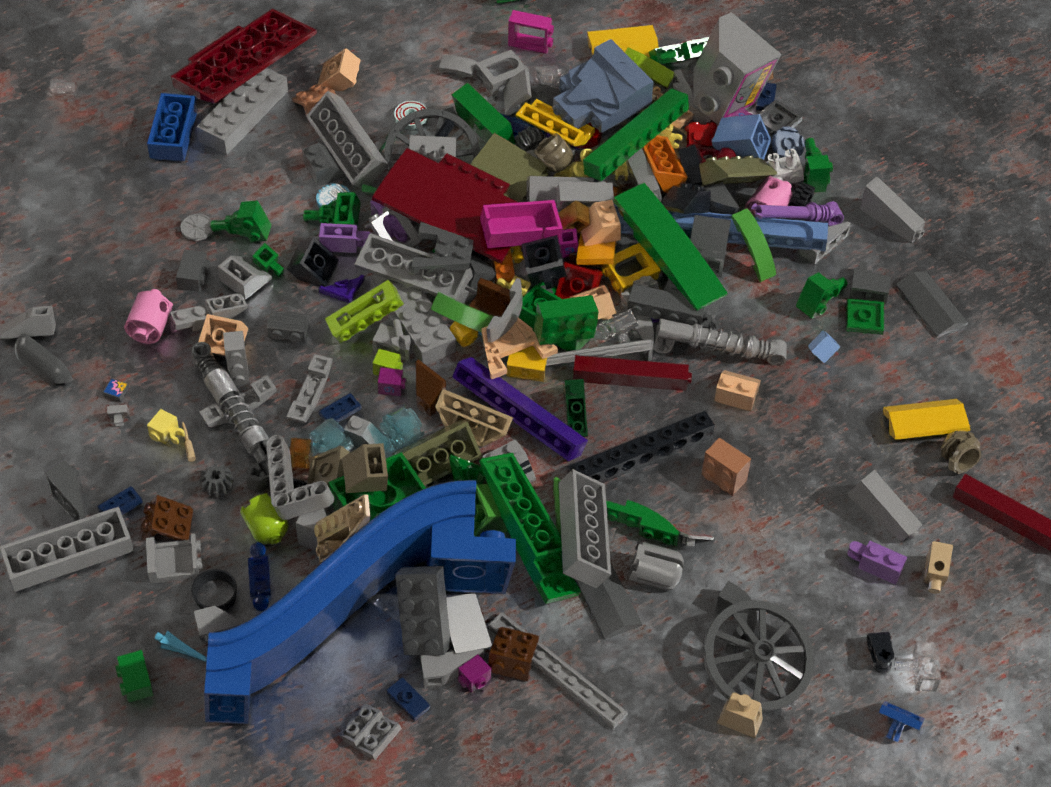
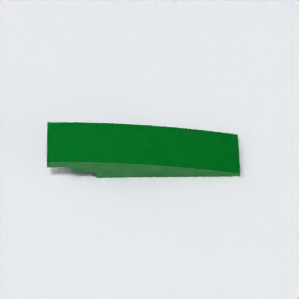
M645 183L614 197L613 202L624 214L623 219L632 228L633 236L696 311L728 295L700 252Z
M507 453L480 459L481 468L511 538L516 539V549L544 603L549 604L578 596L581 591L575 580L563 574L561 535L514 454Z

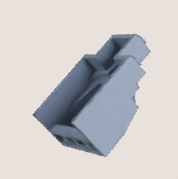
M609 39L594 48V54L588 61L569 70L568 74L560 78L559 90L561 94L553 98L552 109L564 122L577 129L591 122L592 126L602 133L649 107L652 104L654 82L612 39Z

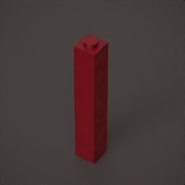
M575 355L573 380L584 379V383L687 391V384H691L692 373L689 372V365Z
M964 474L956 486L952 498L1051 551V519L977 479Z

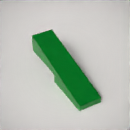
M709 37L655 48L649 51V56L652 60L663 66L699 58Z

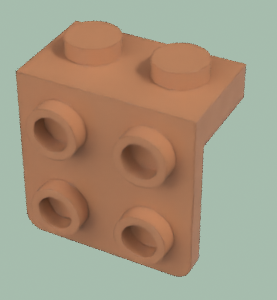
M316 84L311 86L310 90L306 92L296 93L292 101L303 105L307 115L327 91L336 93L334 89Z

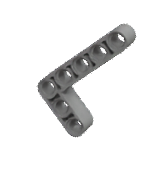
M281 435L270 437L266 445L271 503L278 516L283 520L327 508L333 504L334 496L325 481L314 482L294 489L290 450Z

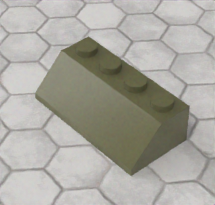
M753 155L745 156L743 159H741V156L730 159L729 157H721L718 160L716 157L707 158L706 162L699 164L703 185H715L721 182L724 184L752 183L765 179L768 176L777 175V171L762 158H753Z
M462 420L392 453V455H396L402 452L424 485L452 472L449 461L450 455L471 462L482 457L468 421Z

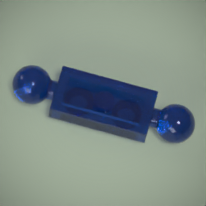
M256 542L250 547L252 558H248L250 597H255L253 599V607L257 611H264L269 606V599L266 596L271 595L269 558L264 556L266 548L260 542Z

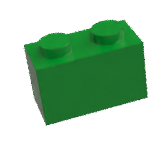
M142 650L117 656L119 665H115L117 677H122L123 683L119 684L122 696L127 695L128 702L154 696Z

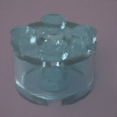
M405 404L384 415L380 424L383 433L388 434L391 439V445L396 450L415 443L424 437V431H420V427H422L420 419L411 408L406 409Z
M328 418L308 434L314 442L312 444L313 448L319 454L338 446H343L348 451L354 448L351 438L349 436L346 438L343 433L345 430L333 418Z

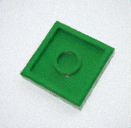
M847 299L846 331L883 335L884 302Z

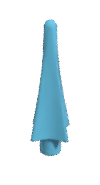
M168 630L165 635L157 632L154 639L161 642L160 648L207 661L206 656L189 647Z

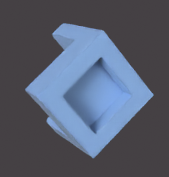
M824 330L808 345L810 351L823 363L840 348L838 343Z

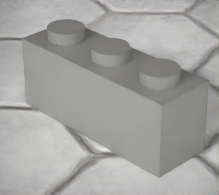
M604 181L559 182L556 189L557 210H563L575 200L587 207L596 202L614 201L613 185Z
M243 331L225 332L223 335L228 374L237 386L249 384Z

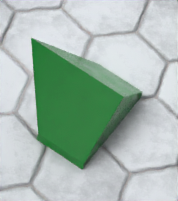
M450 455L449 461L455 481L476 480V484L484 483L486 478L480 464Z

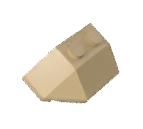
M442 389L435 406L445 427L459 420L468 421L477 445L481 447L506 436L513 419L511 416L445 389Z

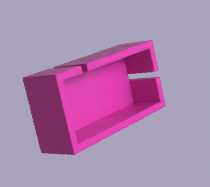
M555 200L483 205L480 217L488 248L520 246L524 243L555 235L560 240L563 230Z

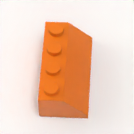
M657 135L642 148L652 172L664 192L668 193L672 186L686 182L687 175L668 137Z

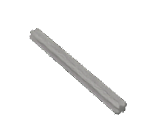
M651 339L560 352L549 356L546 366L574 362L575 355L608 357L652 350Z

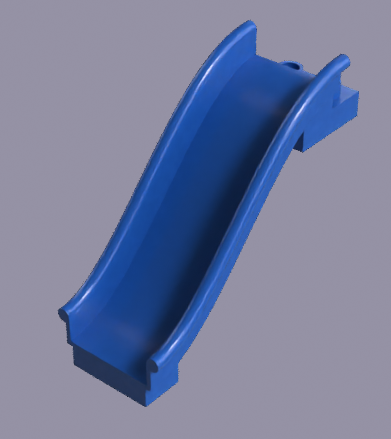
M476 480L438 484L400 500L352 535L300 583L265 611L232 629L221 632H209L204 690L205 722L248 724L250 695L269 685L304 659L365 602L396 578L395 574L402 567H414L424 561L425 566H443L445 591L506 594L516 563V539L505 538L503 532L495 530L482 532L480 537L474 536Z

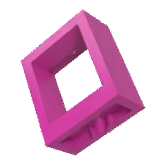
M513 10L508 21V46L547 54L549 47L552 48L554 40L551 37L554 31L552 18ZM519 25L544 30L545 38L519 33Z

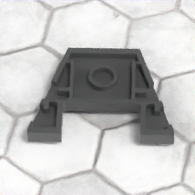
M423 222L420 223L418 238L436 240L437 242L433 259L413 257L411 273H418V270L422 269L433 272L436 268H445L446 271L469 269L474 240Z

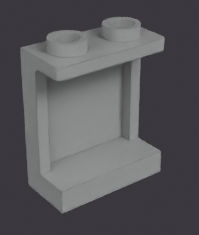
M195 533L191 534V540L155 544L154 537L146 538L147 573L150 583L193 579L199 575V570L203 569L202 558L198 557V552H201V542L196 540Z

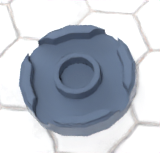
M790 126L782 127L772 136V148L779 155V158L786 157L785 151L788 149L789 153H791L790 149H795L799 157L803 154L805 149L804 138L802 135L800 136L799 131Z

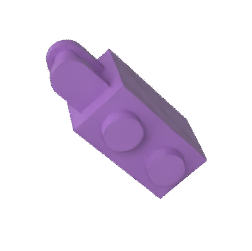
M373 200L370 201L371 216L376 213L378 215L383 213L381 209L385 206ZM386 215L383 219V226L391 238L395 236L400 242L406 241L407 234L397 218L393 215Z
M321 223L319 242L330 252L357 253V247L363 248L370 232L358 231L357 225Z
M853 541L850 543L847 552L851 559L860 562L859 569L895 585L907 560L906 556L872 541H869L867 546Z

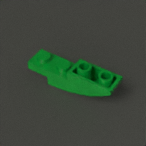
M606 500L607 519L609 521L620 522L629 527L639 528L638 535L646 539H654L666 545L677 546L680 532L657 512L630 500H627L625 506Z

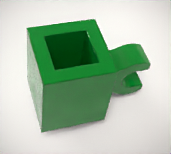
M266 243L253 254L252 262L264 271L268 272L271 269L278 277L284 273V268L277 263L279 255Z

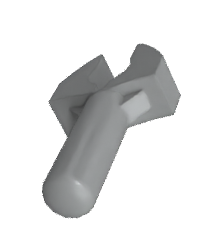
M395 319L393 325L396 336L391 338V345L395 350L399 351V341L405 344V350H407L411 344L410 335H403L401 322L399 319Z

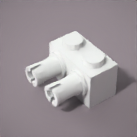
M789 149L786 150V157L779 158L777 153H773V157L772 154H769L766 163L777 171V175L772 176L773 178L787 181L790 184L804 181L803 168L795 149H790L791 153H789Z

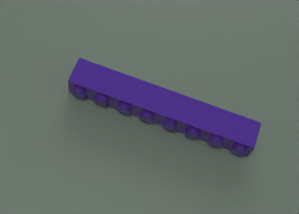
M470 357L458 361L452 378L499 412L513 417V422L567 461L582 455L588 442L586 438L502 378L491 379L489 369L474 358Z

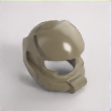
M557 133L543 139L534 151V154L547 169L555 173L566 169L573 160L571 148Z
M959 430L951 432L945 437L941 446V453L946 460L949 459L948 469L957 474H962L979 462L981 458L980 442L972 432Z

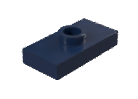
M766 83L757 100L756 110H764L775 100L777 84Z
M349 393L318 412L319 416L330 428L358 412L362 407L356 398Z
M130 486L98 505L97 508L101 513L119 507L123 515L142 504L143 501L134 488Z
M403 677L386 690L387 694L414 722L431 709L430 704Z

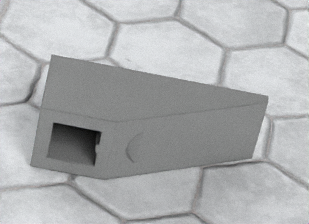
M52 306L32 307L0 326V339L18 338L22 333L30 337L54 335L56 322Z
M484 649L461 653L449 650L445 655H422L421 670L424 688L443 686L458 677V668L474 656L479 654L484 660Z

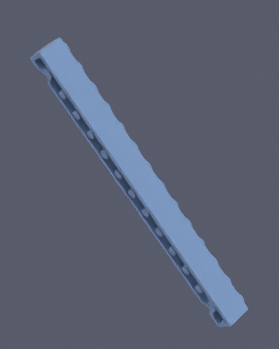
M614 204L621 224V233L633 234L632 228L620 215L617 205ZM668 210L679 226L684 229L689 239H691L694 216L701 215L731 220L727 243L746 244L741 231H737L730 214L711 212L682 214ZM754 217L769 247L826 251L828 223L776 218L759 219Z

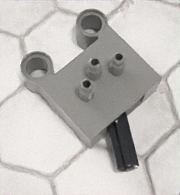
M446 119L435 136L410 135L409 149L437 163L442 160L446 153L456 157V137H447L455 123L452 120Z

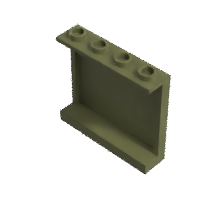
M496 133L491 136L470 164L509 183L510 187L504 196L517 202H526L527 177L548 176L547 167L540 160Z

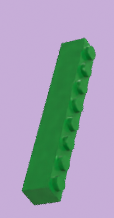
M672 88L583 159L584 174L599 181L604 180L689 110L688 94Z

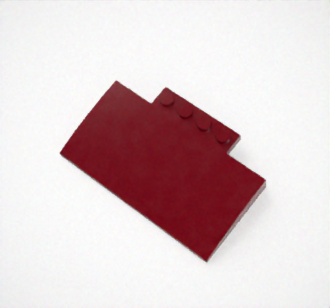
M272 8L244 28L238 25L190 57L187 66L170 76L173 86L190 96H196L198 99L216 103L317 34V30Z
M406 148L372 196L373 201L419 224L423 222L474 240L472 250L502 264L514 247L488 248L484 236L485 232H483L480 221L483 205L518 203L504 196L510 184L448 153L437 163Z

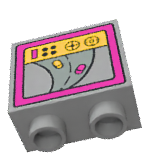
M732 12L720 17L693 70V104L717 125H719L721 118L729 117L741 107L745 110L753 107L781 54Z

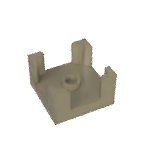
M338 446L311 457L307 485L318 481H325L329 487V481L344 476L342 458L351 452L343 446Z

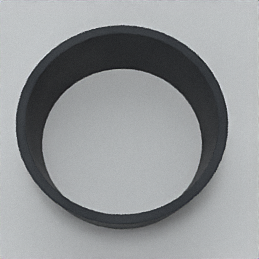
M211 569L198 575L192 584L191 592L200 609L211 607L200 603L197 600V594L202 585L212 580L225 581L234 590V594L229 601L216 607L226 611L234 604L237 583L229 572L221 569Z

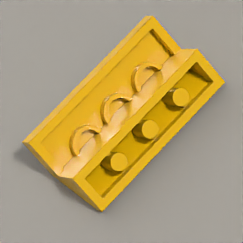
M653 25L587 32L588 47L591 49L592 55L596 46L609 39H612L624 52L629 47L649 58V51L659 48Z
M538 99L532 105L525 102L516 114V117L551 135L559 134L565 142L573 146L585 145L595 133V128L588 124L577 129L564 122L559 115L557 116L554 113L552 106Z
M958 399L883 407V415L889 419V434L895 440L949 434L959 430L970 431L964 404Z

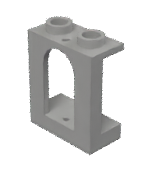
M511 49L476 63V76L493 97L498 95L499 86L508 83L516 74L524 69L529 72V69ZM509 60L514 69L494 77L487 68Z
M387 207L381 209L383 213L380 215L376 213L368 218L369 222L364 225L365 228L370 226L377 236L392 240L383 226V219L386 215H393L409 237V239L402 243L403 245L413 247L422 241L421 238H418V233L407 217Z

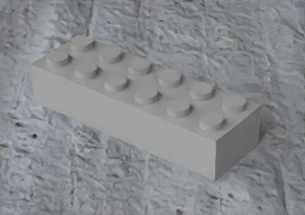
M266 68L230 92L196 127L199 142L227 155L288 92L287 77Z
M327 91L306 117L352 185L362 188L363 184L370 186L386 169L388 163L340 96Z
M376 274L370 275L371 290L389 280L398 291L404 305L388 315L392 321L395 319L400 320L403 335H410L411 344L409 347L417 359L428 365L456 353V338L439 313L431 310L433 304L424 291ZM383 290L380 291L379 293L375 294V296L381 295L382 293H384Z
M572 469L559 482L563 574L598 588L611 576L605 484Z
M119 507L0 546L14 592L134 551Z

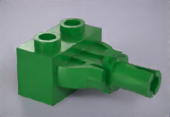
M807 138L804 141L806 162L803 172L804 181L802 182L815 187L814 193L826 192L827 185L830 184V172H833V164L829 162L828 155H822L821 151L816 147L814 138Z
M355 192L337 193V200L330 202L328 205H322L319 210H304L303 219L305 222L319 221L320 224L357 225L358 229L361 202Z
M258 200L241 202L239 210L235 211L232 215H226L225 220H212L210 224L213 232L227 231L229 234L248 237L250 242L267 241L272 226Z
M819 272L808 277L796 307L811 319L818 315H823L827 309V302L833 297H837L840 290L847 287V279L844 277L838 280L834 278L827 279Z

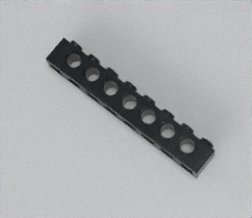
M706 411L700 412L567 466V474L574 469L601 483H605L712 439L715 424Z

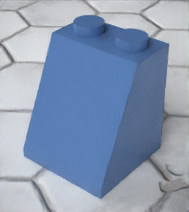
M760 114L721 118L717 126V131L712 139V146L715 150H721L724 147L731 148L736 156H741V159L745 156L753 155V158H762L764 160L771 138Z

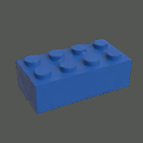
M161 93L147 142L150 159L185 161L198 112L196 96Z

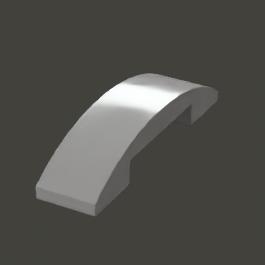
M516 278L509 290L510 303L502 317L494 316L486 328L488 342L490 343L507 333L520 315L523 299L521 280L519 278Z
M314 354L301 391L296 401L293 400L286 416L288 419L302 423L307 422L323 392L332 365V358Z
M268 375L251 383L252 388L240 394V396L244 398V403L249 406V411H252L268 400L277 389ZM239 397V403H243V400ZM217 403L199 411L208 427L222 425L230 420L229 416L224 415L227 409H221Z

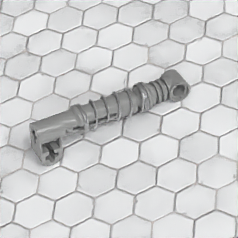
M665 319L659 320L654 334L653 349L660 354L669 353L675 341L688 343L691 347L695 348L700 346L701 349L707 347L711 351L719 350L720 353L726 351L730 355L739 354L740 357L751 359L752 357L766 358L768 363L774 366H781L786 363L787 344L782 340H772L768 344V341L764 342V340L759 342V339L752 335H748L746 339H743L742 333L736 335L732 334V331L727 333L722 332V329L717 331L712 330V327L710 329L703 328L701 324L689 325Z

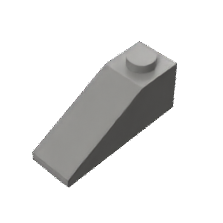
M845 222L828 227L826 251L798 249V253L813 264H816L848 236L851 223Z

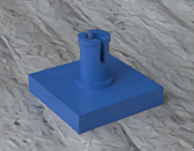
M886 701L882 704L879 713L893 719L886 737L891 739L896 730L893 738L896 742H899L905 725L920 730L925 719Z

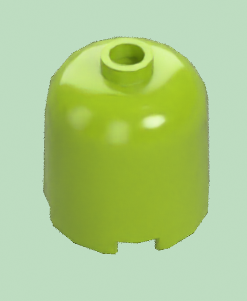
M268 493L250 499V505L246 508L242 506L240 513L253 538L261 544L273 545L279 543L288 531V520H283L278 516L271 503V496Z

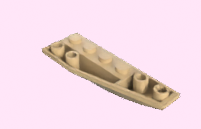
M368 495L359 497L316 522L314 533L317 537L316 554L319 557V563H322L370 521Z

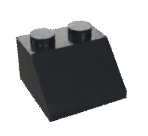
M681 182L680 185L672 186L661 203L667 210L682 214L709 212L711 190H706L701 185L691 186V183Z
M313 236L300 242L286 269L299 281L325 287L339 259Z

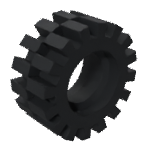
M800 182L795 193L792 195L789 206L804 207L812 201L815 187Z

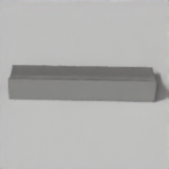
M372 233L369 234L355 262L356 268L435 296L438 292H441L457 301L473 277L471 268L446 271L445 268H436L433 272L422 269L418 270V273H411L414 256L433 259L434 255Z

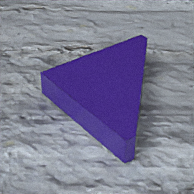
M361 274L358 278L341 280L326 287L320 286L319 293L350 303L365 280V276Z

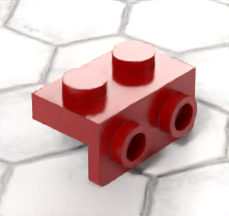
M690 122L684 128V131L687 132V144L696 143L701 144L702 147H713L712 139L715 136L718 125L713 122L706 123V125H700V122Z

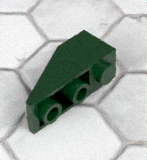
M584 379L564 380L563 394L567 425L583 437H588Z

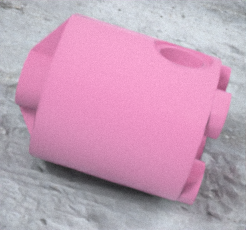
M768 176L747 201L745 209L748 208L755 217V209H751L755 203L757 205L789 206L790 200L793 197L791 184L787 181Z
M157 289L138 293L124 325L125 332L131 338L141 343L152 344L158 342L165 328L169 313L172 310L173 303L161 295V292Z

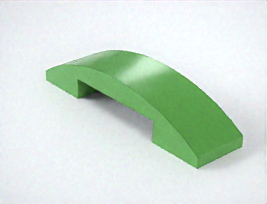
M748 208L731 215L738 232L741 231L755 263L753 268L759 282L775 276L776 269L771 251L754 216Z
M441 292L437 293L431 310L481 333L482 328L487 327L494 317Z

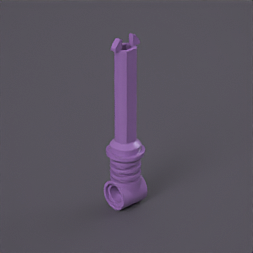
M834 201L828 202L825 205L809 202L804 207L757 205L756 203L751 207V209H755V217L759 219H804L805 221L828 223L829 226L841 224L844 220L842 211Z

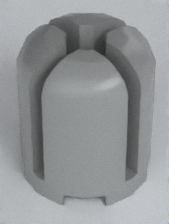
M638 541L635 547L637 552H635L633 561H631L628 580L664 590H673L682 575L684 565L682 554L675 550Z

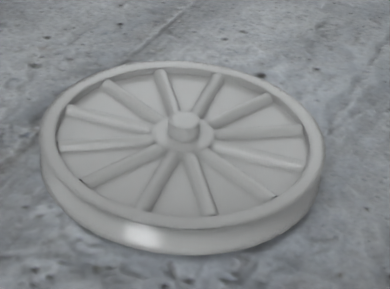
M203 214L189 215L181 223V233L185 238L193 241L206 239L213 232V229L210 227L212 220Z

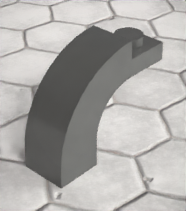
M728 581L718 595L716 606L725 610L735 603L751 600V598L743 589ZM753 610L740 612L739 614L754 633L757 623V612ZM737 624V628L732 636L751 643ZM727 642L725 652L731 655L736 650L740 651L742 647Z

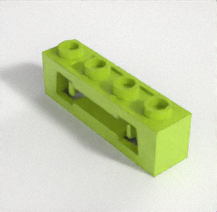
M387 280L331 314L325 320L332 335L342 343L358 332L365 330L374 322L380 321L387 314L396 311L404 303L395 286ZM383 290L384 293H382L381 295H377L376 298H373L375 294ZM344 313H347V314H348L347 316H343L342 319H340V320H338V321L336 320L338 317H340V316L343 315Z

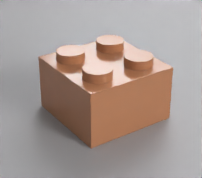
M718 438L705 452L702 475L708 481L718 485L721 490L733 496L747 481L751 458L721 438Z

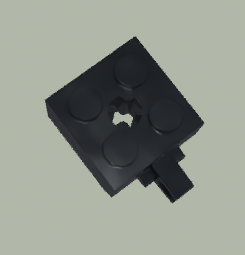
M557 235L521 244L525 268L531 285L544 282L547 290L554 288L552 280L567 277L562 249Z

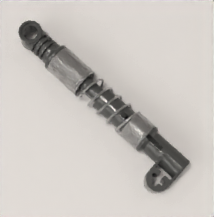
M205 342L194 344L192 347L193 365L201 371L205 385L220 408L227 409L224 415L229 416V423L234 424V431L239 432L238 437L241 439L242 444L250 456L257 461V463L247 468V487L253 491H260L269 487L266 445L269 437L264 429L258 426V420L254 418L253 412L249 411V406L244 403V398L240 396L239 390L227 371L214 358L210 345ZM239 397L243 400V403H239Z

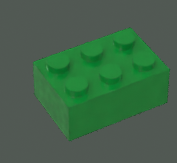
M593 296L537 302L534 331L539 345L594 338L599 311Z

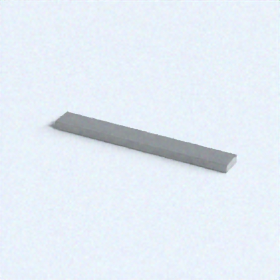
M502 611L488 624V629L495 635H497L500 627L528 633ZM538 642L531 664L612 729L627 716L628 712L541 642Z

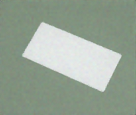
M476 593L447 597L449 630L455 653L492 647Z

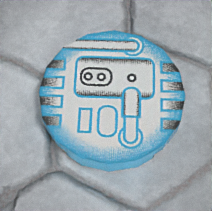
M341 184L323 186L316 195L317 206L320 208L322 205H328L330 202L337 200V193L350 191Z

